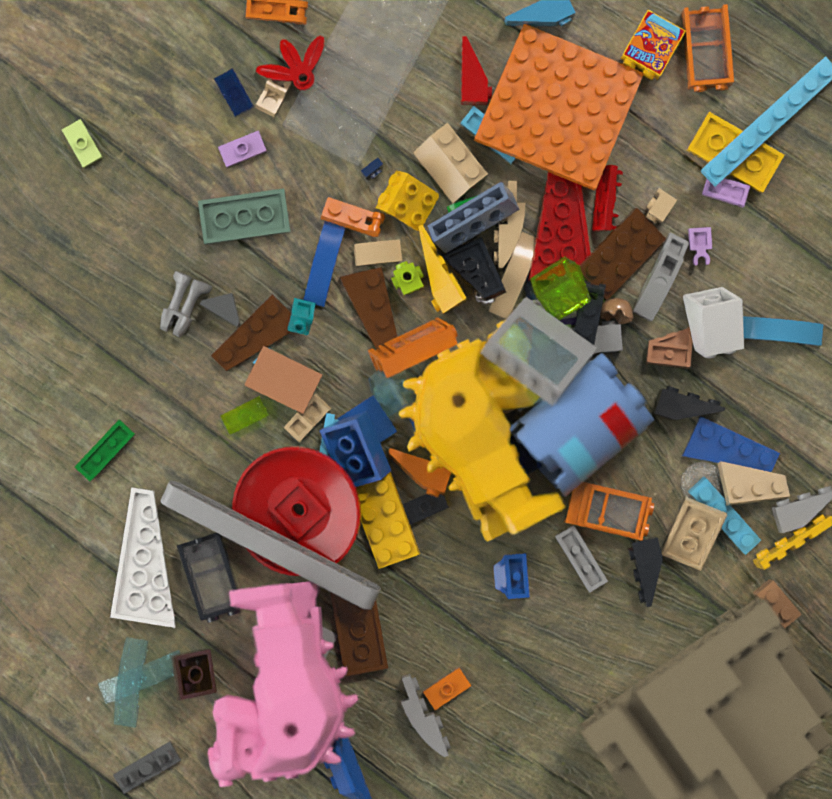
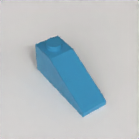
M540 0L506 16L504 22L506 26H523V24H528L530 26L555 27L560 24L562 27L573 21L572 18H574L576 12L570 0Z

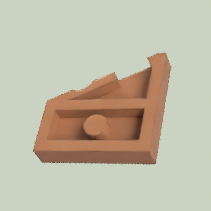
M690 327L650 340L647 347L646 364L689 369L693 345Z

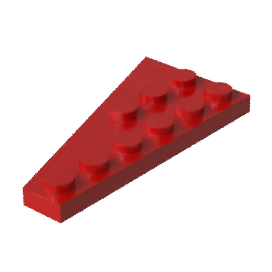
M550 172L547 174L529 280L578 275L579 273L575 269L591 254L582 186Z

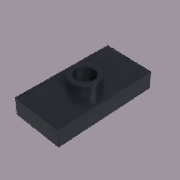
M425 494L402 504L410 525L449 508L444 495L439 494V497Z

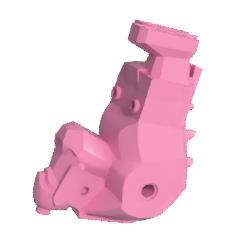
M311 581L229 591L232 607L257 611L258 625L253 627L258 652V654H255L256 667L260 668V673L255 679L253 687L255 700L226 695L215 701L213 716L217 723V741L214 742V747L208 749V759L211 772L219 780L220 787L233 785L232 780L244 778L247 773L252 774V779L263 778V781L266 782L277 780L276 777L285 776V779L298 778V774L312 770L320 762L338 764L341 762V758L332 751L333 748L331 746L335 739L354 736L355 731L344 726L343 720L347 709L358 701V695L345 696V693L341 692L338 683L346 675L347 667L331 668L324 657L326 651L331 650L334 645L323 639L321 607H317L320 586Z

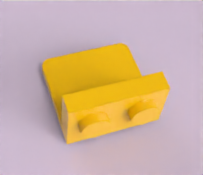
M396 170L389 178L387 188L379 196L378 204L375 208L383 213L392 215L412 229L419 231L418 227L424 225L439 198V194L410 174Z

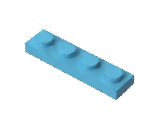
M703 476L688 490L689 494L696 501L727 513L721 529L743 554L746 555L761 541L731 505H726L723 496L707 478Z

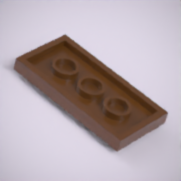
M634 208L575 270L585 281H590L591 284H606L603 299L607 301L666 238L638 208Z
M330 591L343 667H347L345 676L388 669L377 601L375 600L372 609H364Z

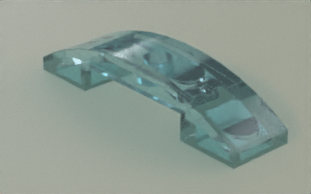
M129 637L125 640L115 696L114 724L137 727L139 692L143 663L146 662L148 640Z
M174 651L147 664L98 683L106 704L173 677L172 656L180 653V651Z

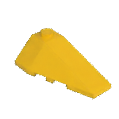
M420 225L418 227L430 288L434 298L431 303L437 312L441 311L442 314H445L466 302L467 298L453 274L448 272L449 269L441 255H438L437 248L423 225Z

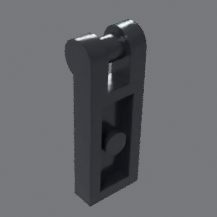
M584 281L574 332L592 345H595L606 284L599 283V285H594L590 281ZM589 293L597 294V299H588Z

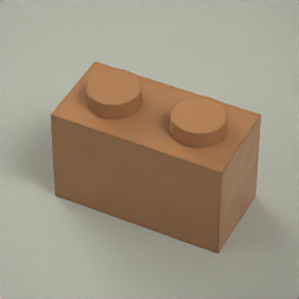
M768 579L753 592L756 598L760 597L767 601L780 619L782 628H786L802 615L774 580Z

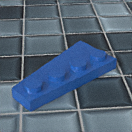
M699 417L682 454L684 457L716 463L721 461L772 472L780 455L779 452L703 417Z

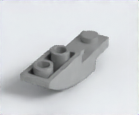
M672 233L667 235L651 273L648 274L632 310L633 313L650 322L653 321L682 265L683 256L689 245L688 241Z
M411 674L402 676L408 698L402 699L401 704L411 724L430 747L443 757L449 756L448 750L451 749L447 736L442 737L440 729L443 728L440 716L435 717L434 712L424 713L428 709L424 698L419 699L417 694L420 687L416 677L412 678Z

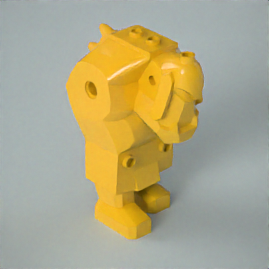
M504 321L496 324L497 328H499ZM512 324L498 340V343L526 363L527 353L531 350L529 342L523 332L516 325ZM496 330L487 336L486 341L481 342L480 339H476L470 342L467 339L457 344L458 349L452 352L447 349L437 354L439 359L428 364L422 376L404 381V388L414 390V394H417L415 403L405 407L399 413L401 418H412L415 425V435L407 445L408 450L413 451L421 446L430 452L432 460L427 466L428 473H432L437 468L442 469L445 467L455 475L454 481L448 488L450 491H462L473 519L480 520L481 522L480 532L486 541H490L508 531L511 534H515L565 507L557 492L531 496L526 486V483L531 479L519 465L516 459L519 455L514 445H509L510 425L502 410L531 407L540 396L480 354Z

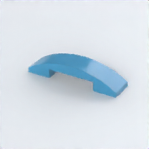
M743 316L744 339L822 346L823 324Z

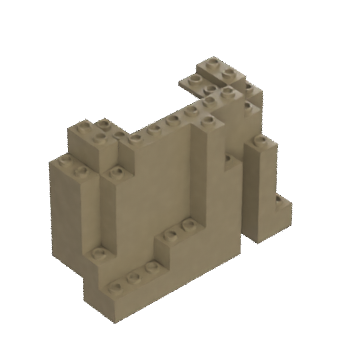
M757 597L740 610L735 607L728 609L715 619L719 624L614 700L609 695L591 707L595 713L577 726L628 799H767L766 795L771 796L780 789L779 786L785 781L789 783L797 778L799 771L804 768L807 770L816 764L815 760L819 758L817 752L822 753L830 747L829 743L832 742V738L822 726L820 717L823 719L832 713V700L793 647L792 640L780 625V619L765 599Z

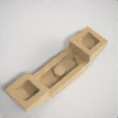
M524 232L521 233L501 280L507 293L496 297L488 312L505 319L512 313L531 268L536 237Z

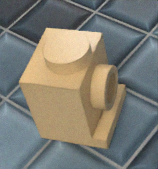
M659 188L654 194L657 196V199L652 197L646 206L649 209L646 218L653 224L657 222L661 224L677 201V199Z

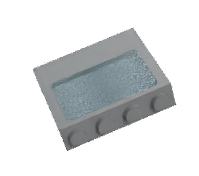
M525 297L489 338L480 354L553 406L582 367L589 362L597 348Z

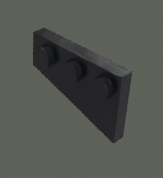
M482 237L442 255L443 259L486 302L507 293Z

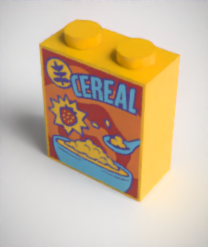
M647 10L625 49L621 60L624 61V65L641 70L646 78L658 80L686 30Z

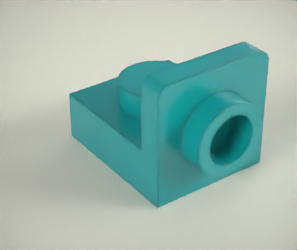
M294 298L287 330L308 335L313 322L315 303Z

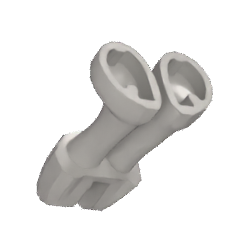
M175 271L173 275L176 282L175 292L169 307L163 309L160 329L168 332L174 319L177 318L178 321L173 330V335L181 338L192 323L190 315L196 300L201 294L210 293L212 286L193 279L188 297L181 311H178L182 297L190 285L192 277Z

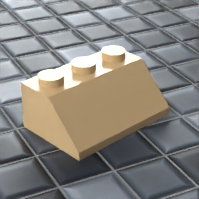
M448 123L433 133L413 152L452 204L488 176V173Z

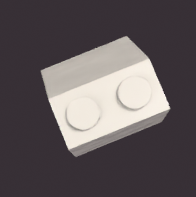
M723 287L683 295L694 350L705 358H714L717 354H733L736 350L744 349L743 302L740 297Z

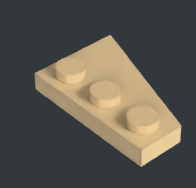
M721 461L718 463L727 506L787 499L790 497L785 475Z

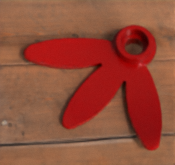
M318 36L311 42L303 62L296 48L286 39L281 40L280 50L290 69L280 65L267 64L258 66L256 72L272 80L293 81L297 89L309 90L315 82L312 71L322 55L324 37ZM306 76V81H300L301 77Z

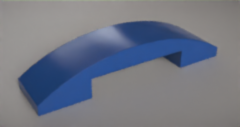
M328 221L324 222L305 291V301L314 302L317 306L325 307L345 227Z

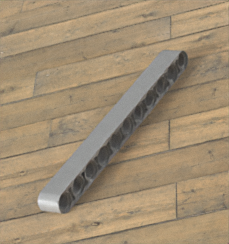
M171 480L168 482L161 498V503L166 507L364 609H372L381 590L377 584L177 481Z

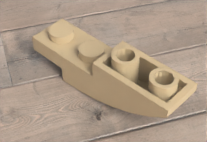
M508 181L507 188L513 193L517 202V181ZM517 203L520 210L503 219V221H507V224H499L498 230H494V243H498V251H494V265H498V270H502L516 248L523 228L525 203Z

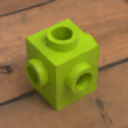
M405 261L395 266L396 270L393 271L394 277L391 280L396 290L401 289L403 296L424 288L421 278L424 276L419 265L415 267L413 262L408 264ZM410 275L412 278L407 281L403 277Z

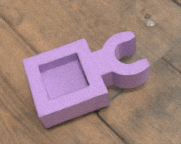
M711 227L688 229L689 251H696L692 259L693 265H698V258L700 256L705 259V265H709L710 257L706 250L712 249Z

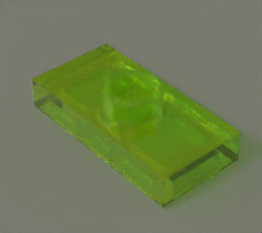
M260 396L220 415L229 435L269 416Z

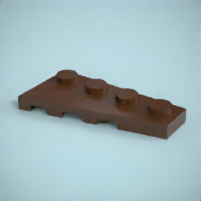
M382 267L341 276L340 279L376 350L379 349V345L385 346L384 343L398 337Z

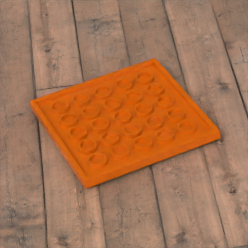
M523 24L474 141L595 191L644 74L641 71L528 24Z

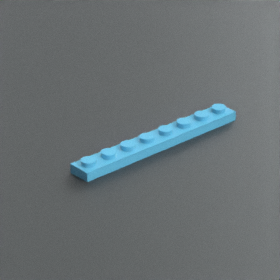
M825 56L701 169L700 172L714 187L832 81V63Z

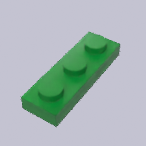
M119 419L76 464L75 468L89 482H92L136 434Z

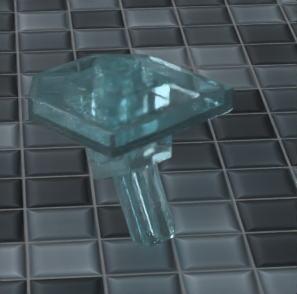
M377 371L368 378L370 391L388 418L408 404L404 396L414 394V390L404 388L403 383L406 381L405 379L393 380L392 377L386 378L384 371Z

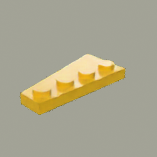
M821 514L812 519L813 524L808 527L804 526L794 530V535L790 538L783 537L774 543L776 546L768 550L765 548L756 553L757 558L753 559L754 564L757 568L767 569L770 567L769 561L774 562L787 556L786 550L799 548L806 542V538L812 539L831 527L832 516Z

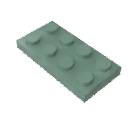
M284 188L198 201L205 245L291 232Z

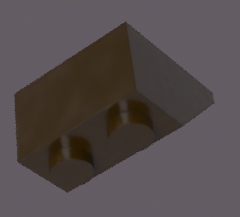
M211 649L193 650L172 656L178 701L217 693Z

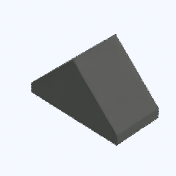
M233 293L201 301L200 305L238 328L241 326Z

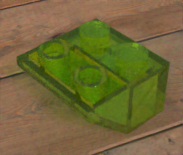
M563 257L530 278L535 296L544 309L558 320L563 319L591 301L580 265L567 257Z

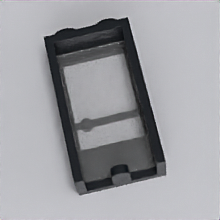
M214 533L177 545L200 620H207V623L219 620V615L227 613L228 616L240 613V608L232 607L229 591L239 590L222 535Z

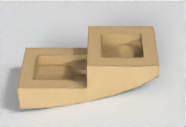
M268 79L255 108L275 118L293 81Z
M400 240L353 245L356 266L402 261Z
M314 394L305 413L297 412L284 428L298 442H301L326 413L331 410V407L317 394Z

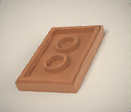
M263 346L246 380L245 386L304 414L323 375Z

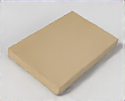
M686 497L661 550L662 556L701 571L723 526L727 513Z

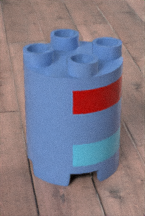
M602 353L582 367L553 406L542 400L510 427V433L517 443H523L538 460L535 463L537 468L556 489L560 488L564 496H567L637 438L654 421L652 415L644 407L646 402L640 393L630 383L625 386L616 377L618 374L617 370Z

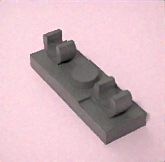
M169 741L116 772L113 776L123 794L178 763L181 761V758L172 742Z

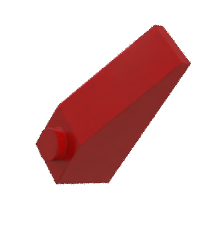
M462 36L461 105L487 106L488 99H492V86H488V79L467 36Z

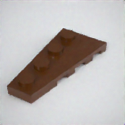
M272 294L211 357L226 371H229L260 352L263 346L269 347L290 334L291 331L287 329L291 312Z

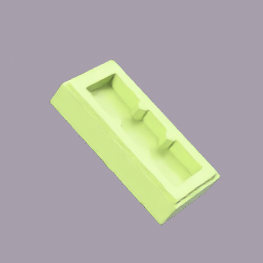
M81 119L62 129L83 168L103 158Z

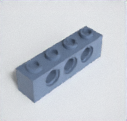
M501 181L429 224L428 229L434 243L447 253L520 209L513 193Z

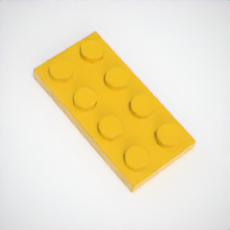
M708 112L687 151L709 163L743 131L713 113ZM763 143L729 175L749 185L756 191L763 193L782 161L784 154Z
M391 472L381 480L355 487L361 505V522L378 569L419 555V548Z

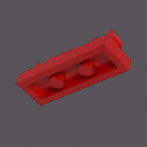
M616 165L605 166L597 185L592 231H611L617 227L612 225V218H618L619 215L613 213L616 202V187L622 186V183H618L616 179L617 175H623V172L617 170L618 166Z

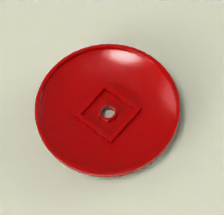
M288 446L271 450L258 457L245 469L234 491L232 510L336 564L349 552L357 538L361 523V505L355 485L346 471L336 461L317 450L299 446ZM301 504L304 507V514H297L294 511V505ZM246 548L258 562L267 568L285 575L300 576Z

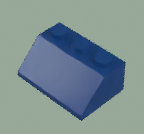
M367 411L348 416L319 430L330 457L346 471L355 487L381 480L391 471Z

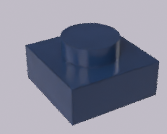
M377 157L361 170V174L366 180L370 177L373 180L383 172L381 170L384 167L383 163Z

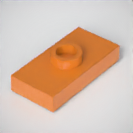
M458 667L424 690L423 693L433 708L437 710L471 687V684L460 667Z

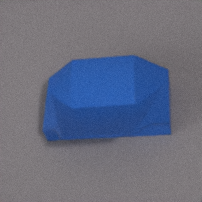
M526 553L504 555L501 561L493 565L495 589L503 592L507 599L530 597Z

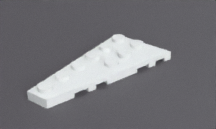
M132 487L110 618L176 628L155 492Z

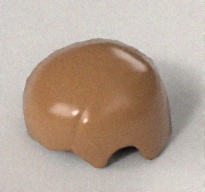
M622 298L609 299L602 304L600 318L606 321L615 318L618 324L630 323L633 321L632 307L627 300Z

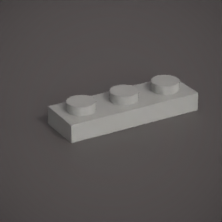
M574 525L555 536L589 593L608 582Z

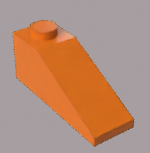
M389 449L388 456L422 489L427 490L426 494L434 497H439V494L444 495L451 475L449 470L443 467L428 473L427 466L430 462L429 460Z

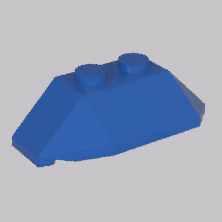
M335 739L331 746L333 748L332 751L341 758V762L338 764L324 762L326 769L330 768L333 774L330 780L334 790L338 789L341 795L350 799H372L350 739Z

